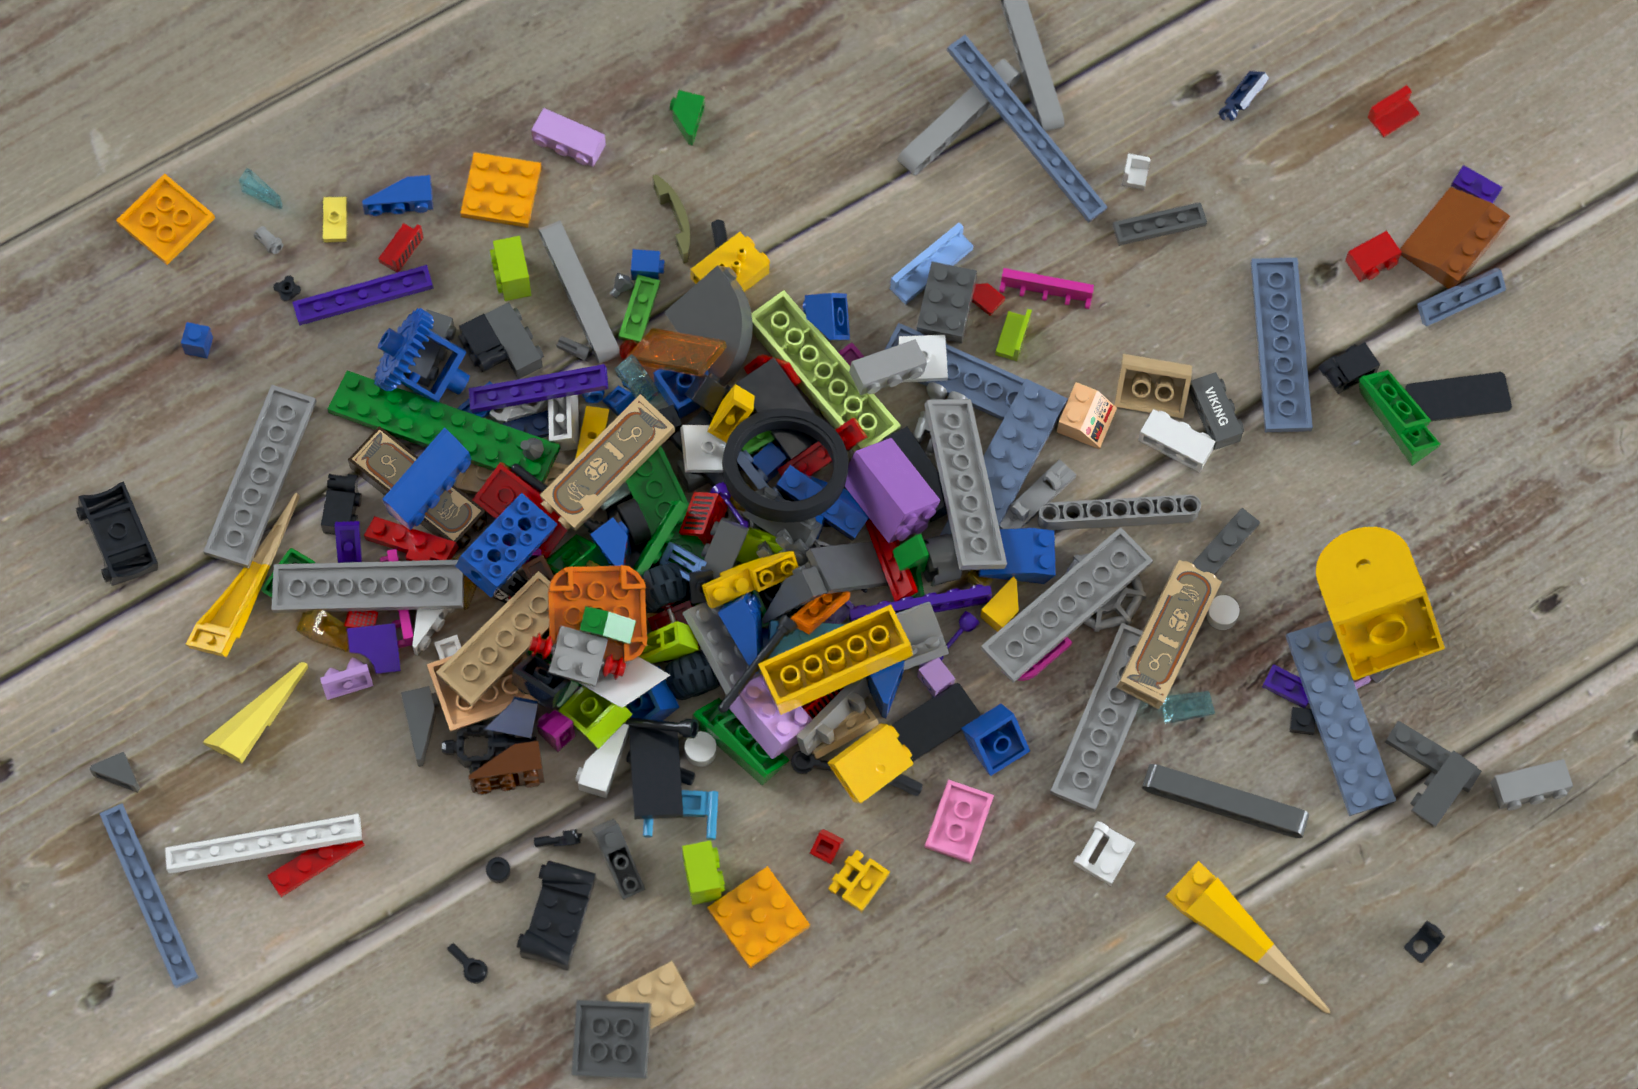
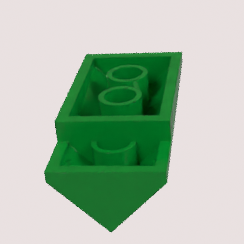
M1389 370L1362 376L1359 379V392L1411 466L1441 445L1427 428L1431 422L1430 418Z
M720 698L696 710L693 713L692 719L698 721L699 730L710 734L714 738L716 745L762 786L790 761L783 753L772 759L730 709L725 713L719 712L718 706L722 702Z

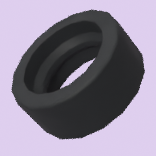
M632 498L617 505L618 513L623 524L629 530L628 534L632 538L633 545L638 546L649 541L652 535L637 501Z

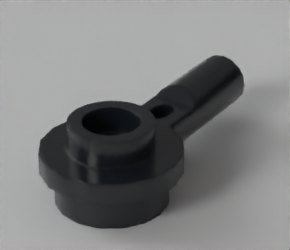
M800 750L792 756L791 766L799 774H807L813 768L832 771L827 763L828 761L815 759L811 753L808 756Z
M577 829L562 831L563 836L534 838L535 847L549 845L555 847L581 844L580 837L583 836L582 833L577 834Z
M455 943L448 946L447 950L463 965V974L468 982L478 984L486 979L488 968L483 961L469 958Z

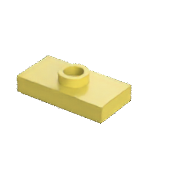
M323 197L324 242H347L346 197Z

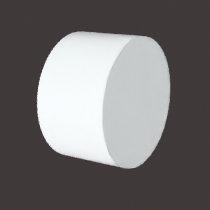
M1220 595L1215 597L1206 614L1209 624L1218 630L1230 629L1234 626L1239 616V605L1230 596Z
M698 732L694 739L687 738L685 742V756L687 760L697 767L711 764L716 757V742L714 738L706 732Z

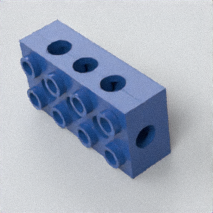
M521 493L466 549L455 567L487 595L492 597L552 535L557 523Z

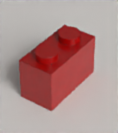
M1386 230L1348 251L1345 262L1359 282H1362L1365 279L1372 280L1385 268L1390 270L1399 263L1398 260L1402 251Z

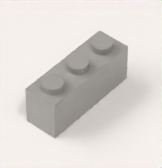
M916 339L852 361L849 373L860 395L866 393L874 394L883 387H894L903 380L919 378L925 371L927 361Z
M1564 759L1496 775L1490 782L1499 810L1507 808L1508 811L1518 809L1522 806L1521 804L1528 802L1531 805L1542 803L1545 801V798L1549 797L1554 799L1563 798L1568 795L1567 793L1573 787Z

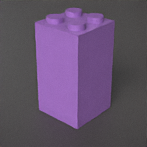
M892 438L855 451L848 465L846 489L888 543L896 540L902 541L911 534H920L928 527L927 523L936 513L935 509L940 499Z

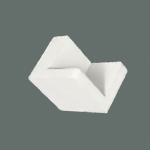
M1128 154L1122 186L1144 190L1150 164L1149 157Z

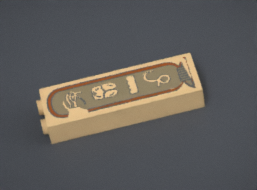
M640 394L540 494L543 501L541 505L550 514L554 511L560 517L558 521L567 530L572 528L576 532L675 432L674 426Z
M1179 560L1116 688L1157 709L1162 706L1222 581L1218 580L1210 572H1202L1196 569L1195 565L1188 561Z

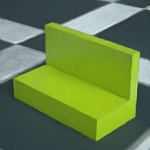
M1027 309L1025 316L1008 311L995 355L1014 361L1018 360L1030 322L1031 309Z

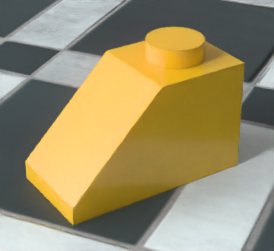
M735 384L722 400L707 432L727 443L733 430L752 413L755 396Z
M1012 577L981 609L980 618L996 632L1018 615L1017 579Z

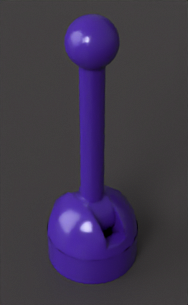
M724 482L716 484L710 493H718L740 522V525L749 528L748 521L743 520L730 502L731 494Z
M965 611L960 616V629L946 644L948 649L963 631H973L980 622L971 613Z

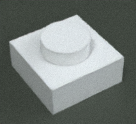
M457 635L434 642L440 660L454 655L461 648Z

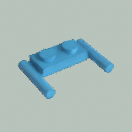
M682 790L683 816H707L706 839L716 840L718 792ZM644 819L643 837H653L654 819Z

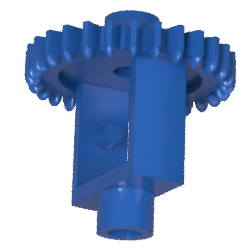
M417 308L416 311L413 310L412 314L408 315L406 320L404 319L402 326L398 327L397 332L389 328L380 339L378 349L383 351L384 356L379 360L381 363L376 368L374 384L385 391H392L397 388V385L403 384L434 402H439L446 388L459 395L466 387L470 378L469 374L458 368L466 351L429 330L433 328V316L422 308ZM429 339L452 352L430 391L417 384L421 377L419 374L412 372L409 379L403 374L404 372L411 373L408 366L416 365L413 358L421 357L417 351L419 349L424 350L425 347L421 343L423 341L428 342Z

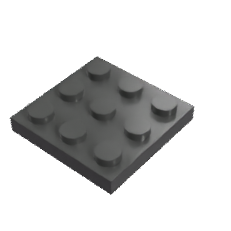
M577 1000L572 1075L647 1079L651 1003Z

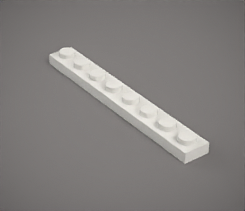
M358 814L166 847V869L170 874L362 840L360 817Z

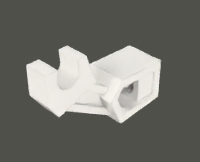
M548 400L536 402L537 405L534 407L529 406V403L501 408L503 410L501 413L491 410L489 416L497 423H506L542 412L548 405Z

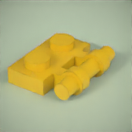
M856 850L852 856H848L845 860V866L840 873H836L831 879L833 882L828 887V890L836 894L840 888L845 889L846 892L843 894L842 900L862 913L890 875V871L871 858L864 866L860 863L864 855ZM852 871H857L859 874L852 883L848 881L847 878Z

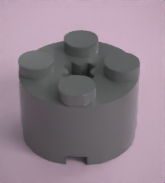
M946 533L924 539L929 557L923 575L927 582H932L930 586L933 587L960 579L962 570H959L952 534Z

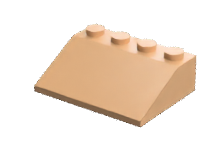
M526 653L472 707L436 673L452 656L427 664L450 732L498 716L512 702L514 696L538 701L531 695L520 692L512 684L513 670L527 658Z

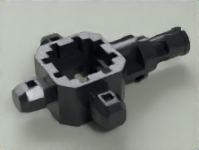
M483 721L460 728L457 731V741L453 739L443 741L442 753L445 755L457 753L459 763L465 768H469V774H472L512 745L537 741V736L515 738V735L494 734V731L486 730L485 728L488 725H483ZM469 736H485V738H488V754H484V757H468L464 755L465 739H469Z

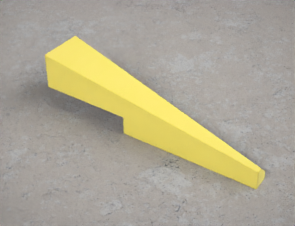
M300 662L203 741V744L242 764L266 726L271 725L308 669V664Z

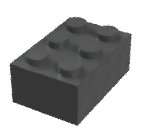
M931 262L917 323L918 332L925 335H945V340L963 343L977 281L976 270Z

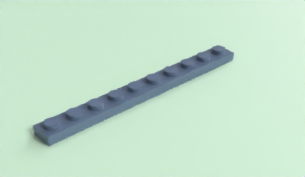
M964 35L948 46V53L1089 223L1107 209L1105 203L970 39Z

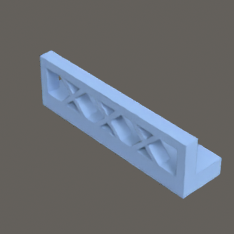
M957 223L891 277L890 290L905 305L926 288L931 262L954 266L973 250V245L963 235L964 227L960 223Z

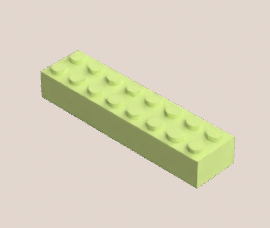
M785 290L751 313L752 333L773 358L790 362L801 380V383L797 386L814 406L820 410V413L832 427L837 429L851 418H856L868 438L853 447L852 450L854 452L881 442L883 438L901 429L899 422L874 394L866 393L860 395L849 373L850 366L823 334L806 319L804 312Z

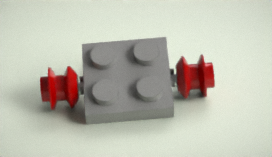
M560 626L556 644H553L551 636H548L545 640L538 633L537 637L532 636L529 645L532 656L536 653H541L542 659H545L549 654H553L548 674L593 687L596 686L600 668H602L604 677L610 673L614 674V680H617L618 676H623L626 667L623 657H620L619 660H614L613 654H610L603 659L608 639L565 626Z

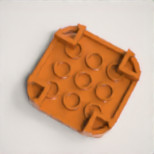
M625 565L571 566L563 568L553 576L548 588L549 636H551L553 644H556L560 626L580 631L585 606L636 620L631 644L608 639L603 659H605L608 655L613 654L614 660H619L620 657H623V662L634 660L641 655L648 639L646 628V586L644 579H642L637 571Z

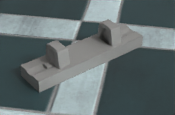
M1059 459L1010 506L999 529L1023 528L1039 513L1043 504L1050 503L1076 478V474ZM1046 480L1053 485V489L1045 483Z
M866 677L845 686L796 736L802 753L809 756L821 742L830 745L835 740L833 730L853 710L861 713L866 708L864 699L870 694Z

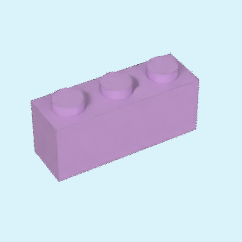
M543 108L531 130L532 140L537 145L554 149L561 156H570L582 165L588 164L594 167L606 145L604 134Z

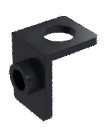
M711 569L689 573L690 594L687 597L692 604L707 602L702 585L714 580Z
M1427 920L1420 930L1405 944L1404 949L1419 963H1423L1441 944L1445 936L1436 925L1431 924ZM1415 941H1424L1427 944V951L1423 954L1417 953L1413 947Z

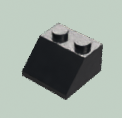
M531 654L514 668L512 684L520 692L529 694L537 699L542 706L553 709L562 701L572 680L548 674L550 664L537 655L532 656Z

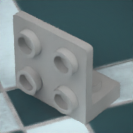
M930 602L896 613L913 652V656L903 660L905 661L904 670L949 654Z

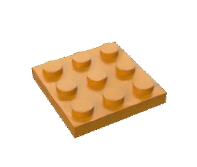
M474 152L461 207V217L528 228L541 171V163Z
M164 173L116 221L120 227L163 263L168 265L215 219V216Z
M768 866L707 907L709 913L749 968L810 927V923Z

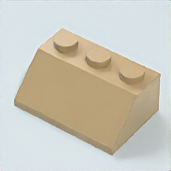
M1123 354L1114 406L1149 413L1154 409L1166 412L1172 417L1183 418L1192 377V365Z

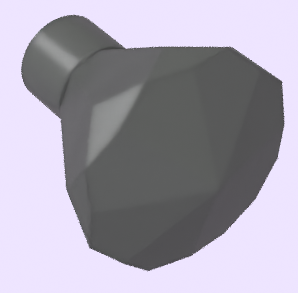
M617 273L614 288L610 291V294L617 299L621 293L633 289L634 284L630 277Z
M536 438L524 440L520 445L525 458L532 461L540 458L544 451L542 441Z

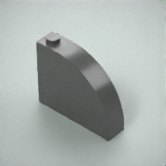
M717 265L664 313L690 351L694 350L707 371L720 378L719 384L725 386L737 374L747 357L751 345L753 324L750 305L743 289L736 280V273L730 267Z

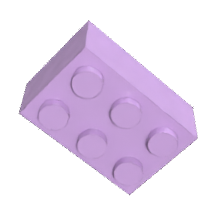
M762 675L750 681L729 708L772 759L798 744L796 736L812 721V718L801 706L780 715Z

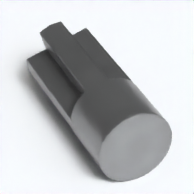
M564 336L559 338L556 348L585 361L588 360L592 348Z

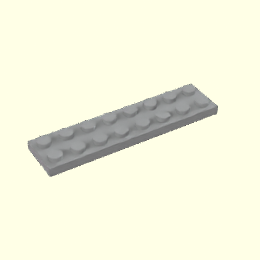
M271 385L203 551L205 555L248 569L250 568L315 407L316 398Z
M971 399L927 400L924 406L959 570L1004 569L1007 561Z
M1120 527L981 646V650L1014 683L1153 563V560Z
M458 560L274 564L273 613L463 608L464 574L455 567Z
M1121 623L1050 791V794L1093 812H1095L1141 702L1140 699L1116 688L1143 632L1124 623Z

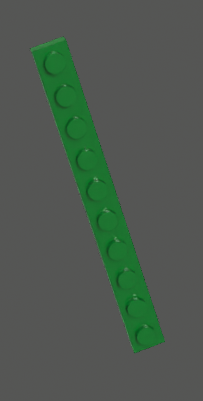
M680 500L672 502L632 568L640 575L642 574L643 576L644 572L649 570L652 564L655 565L660 559L662 546L664 543L668 544L674 535V532H672L676 523L680 524L686 515L684 510L687 505ZM572 680L562 701L555 707L560 709L573 696L577 687H581L582 684Z

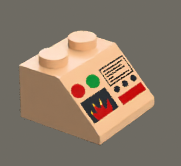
M1076 382L1059 420L1057 433L1100 449L1117 407L1099 391Z

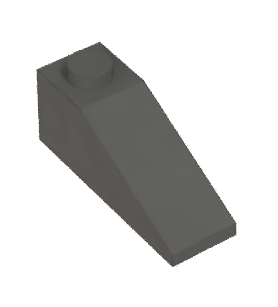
M805 565L792 570L793 575L784 580L763 616V624L778 620L782 615H787L827 593V589L816 566L806 569Z
M429 686L401 692L418 767L424 765L436 719L435 707H439L436 693H431Z

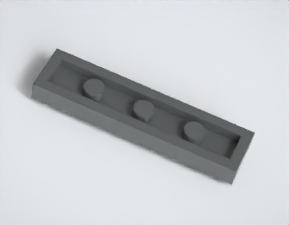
M1198 202L1115 221L1112 226L1118 246L1204 227L1207 225V220L1202 204Z
M1241 508L1192 564L1202 572H1210L1215 575L1255 531L1260 521L1244 508Z
M1397 721L1385 741L1386 744L1436 774L1441 768L1438 763L1445 753L1451 754L1447 749L1400 721ZM1477 768L1463 787L1464 791L1469 793L1481 773L1480 769Z

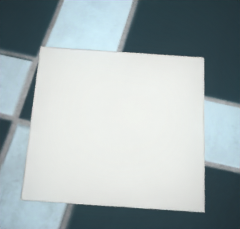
M636 657L632 661L625 662L624 674L622 677L618 676L617 680H614V674L610 673L604 677L602 668H600L596 686L580 684L623 708L669 677L670 674L642 658Z

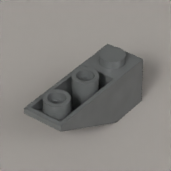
M614 818L591 828L622 899L646 890L619 824Z

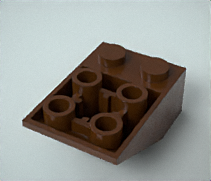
M539 742L514 744L470 774L469 782L472 793L477 792L479 795L491 793V790L511 791L517 786L525 785L527 788L539 786L540 783H544Z

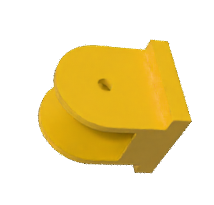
M1361 527L1339 535L1323 549L1316 564V578L1353 681L1445 649L1423 581L1410 549L1401 536L1381 527Z

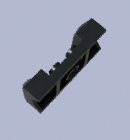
M124 481L102 493L78 496L79 507L76 508V513L80 521L84 520L86 525L89 524L104 560V568L101 569V573L105 583L110 582L114 586L158 570V561Z
M548 860L547 864H542L538 878L542 879V888L529 929L526 930L525 934L520 933L517 948H520L521 958L547 962L568 970L597 878L596 873Z

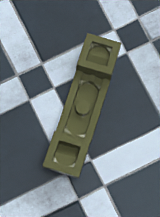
M657 174L653 175V188L660 205L670 204L681 233L675 234L676 246L683 264L687 263L690 256V227L685 208L673 188Z

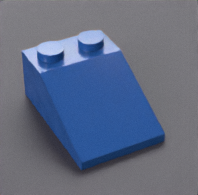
M1037 528L1000 529L1007 561L1006 567L1004 569L978 570L979 577L1010 580L1014 577L1017 581L1047 583L1056 575L1054 530Z
M750 592L725 603L718 612L749 666L764 648L761 603L758 597Z

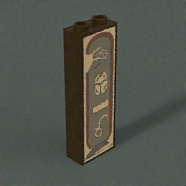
M379 426L349 457L348 462L354 472L385 496L417 460L418 456ZM453 485L450 490H445L441 494L440 501L434 508L428 509L420 525L435 536L456 542L458 545L457 552L460 548L463 549L469 544L471 536L476 531L479 532L484 528L487 523L486 511Z

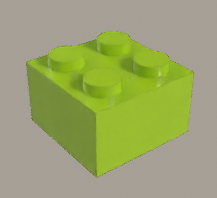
M520 236L493 241L494 249L490 250L498 294L503 293L504 301L532 296Z
M584 685L558 710L561 714L571 719L574 727L598 749L632 715L625 706L623 708L619 707Z
M711 840L682 846L683 863L692 905L719 900L721 892L725 891V883L722 870L717 871V868H720L717 847H712Z

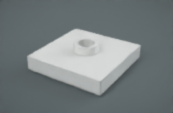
M945 335L899 336V345L916 339L927 361L922 376L916 379L909 378L902 382L948 380Z
M682 425L680 427L685 472L723 473L722 459L726 442L707 432L710 425Z

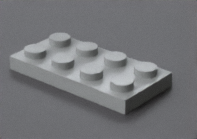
M703 602L684 611L683 615L727 695L749 665L718 614L724 604L712 609L708 606L707 602ZM760 671L750 681L760 676Z

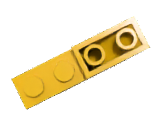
M787 551L759 558L719 573V578L702 585L708 606L713 609L753 590L760 592L778 584L793 575L792 570L798 568V563L794 552Z

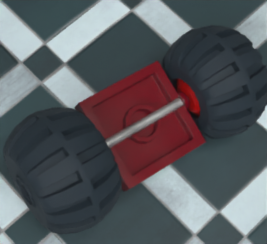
M677 563L660 565L645 571L643 576L642 574L640 575L644 579L646 586V613L663 611L648 618L653 632L676 621L688 625L683 612L695 606L690 601L684 602L688 599V594H690V582L682 577L680 570H685ZM702 650L677 659L664 661V663H668L665 667V672L670 674L665 679L666 684L678 700L700 696L721 685Z

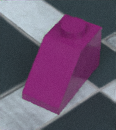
M556 710L550 714L545 713L538 721V733L557 752L575 738L573 721Z

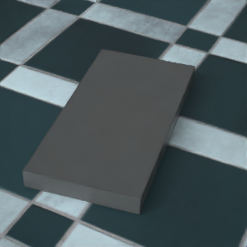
M872 541L810 548L805 553L811 566H816L827 589L826 594L889 586Z

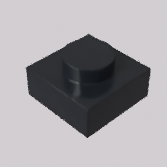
M1292 707L1289 732L1313 735L1315 732V719L1312 710Z

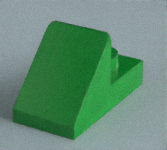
M921 534L912 537L893 550L900 571L914 568L916 574L925 571L929 554Z

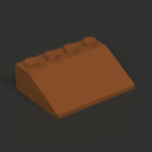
M1450 187L1401 246V256L1446 288H1453L1463 281L1505 229L1510 215L1491 202Z

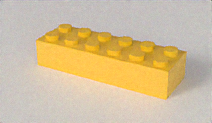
M890 604L763 661L758 665L780 715L909 658L913 656V652L901 623Z

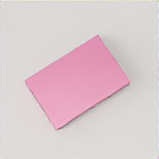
M948 779L924 848L971 864L994 795Z

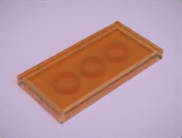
M652 328L627 355V360L631 364L702 376L724 352L727 345L724 340Z

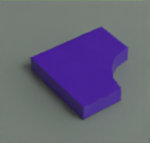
M395 623L347 628L349 653L360 654L366 657L374 666L376 674L401 671Z

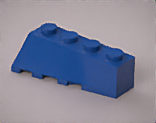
M789 465L775 488L792 500L800 501L820 492L828 482L801 473ZM843 489L838 500L828 510L820 514L828 525L852 541L869 518L846 489Z

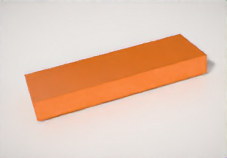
M850 592L825 593L807 603L790 619L798 625L797 629L810 635L850 599Z

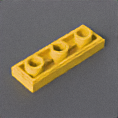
M586 406L576 458L606 429L609 409Z

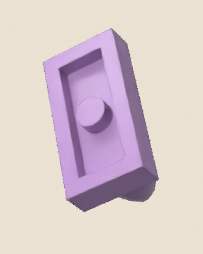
M353 657L350 659L346 670L339 672L336 669L329 668L324 677L320 678L327 700L373 686L367 664H363Z

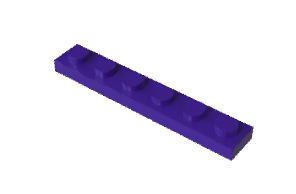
M424 265L293 301L292 303L300 326L434 288L428 267Z
M605 364L469 388L470 410L472 413L607 390V367Z
M974 585L970 589H951L947 593L942 594L928 593L919 598L905 597L900 601L891 603L890 601H882L873 606L858 605L849 610V622L890 604L895 613L926 602L931 603L934 613L987 604L992 598L990 585Z

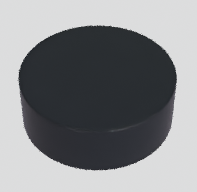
M495 857L487 863L486 874L492 882L502 883L509 878L511 868L506 859Z

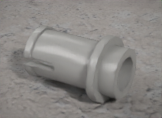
M264 226L259 227L255 231L257 234H254V238L259 240L269 253L277 254L281 251L283 243L279 237L273 236Z

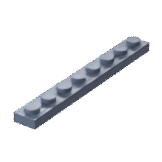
M121 803L99 813L174 987L178 988L198 979L199 977L124 805Z

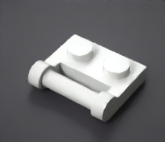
M1097 821L1093 827L1094 832L1081 855L1077 856L1073 863L1078 868L1111 886L1134 847L1135 842L1113 831L1104 823ZM1102 836L1109 840L1093 865L1088 860Z

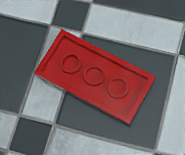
M500 462L472 500L497 519L523 493L557 523L552 535L539 547L541 554L548 558L569 530L559 523L558 519L560 517L554 511L550 514L541 505L543 501L539 491L512 472L503 462Z

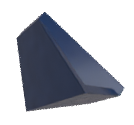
M514 696L512 702L485 729L531 738L538 701Z

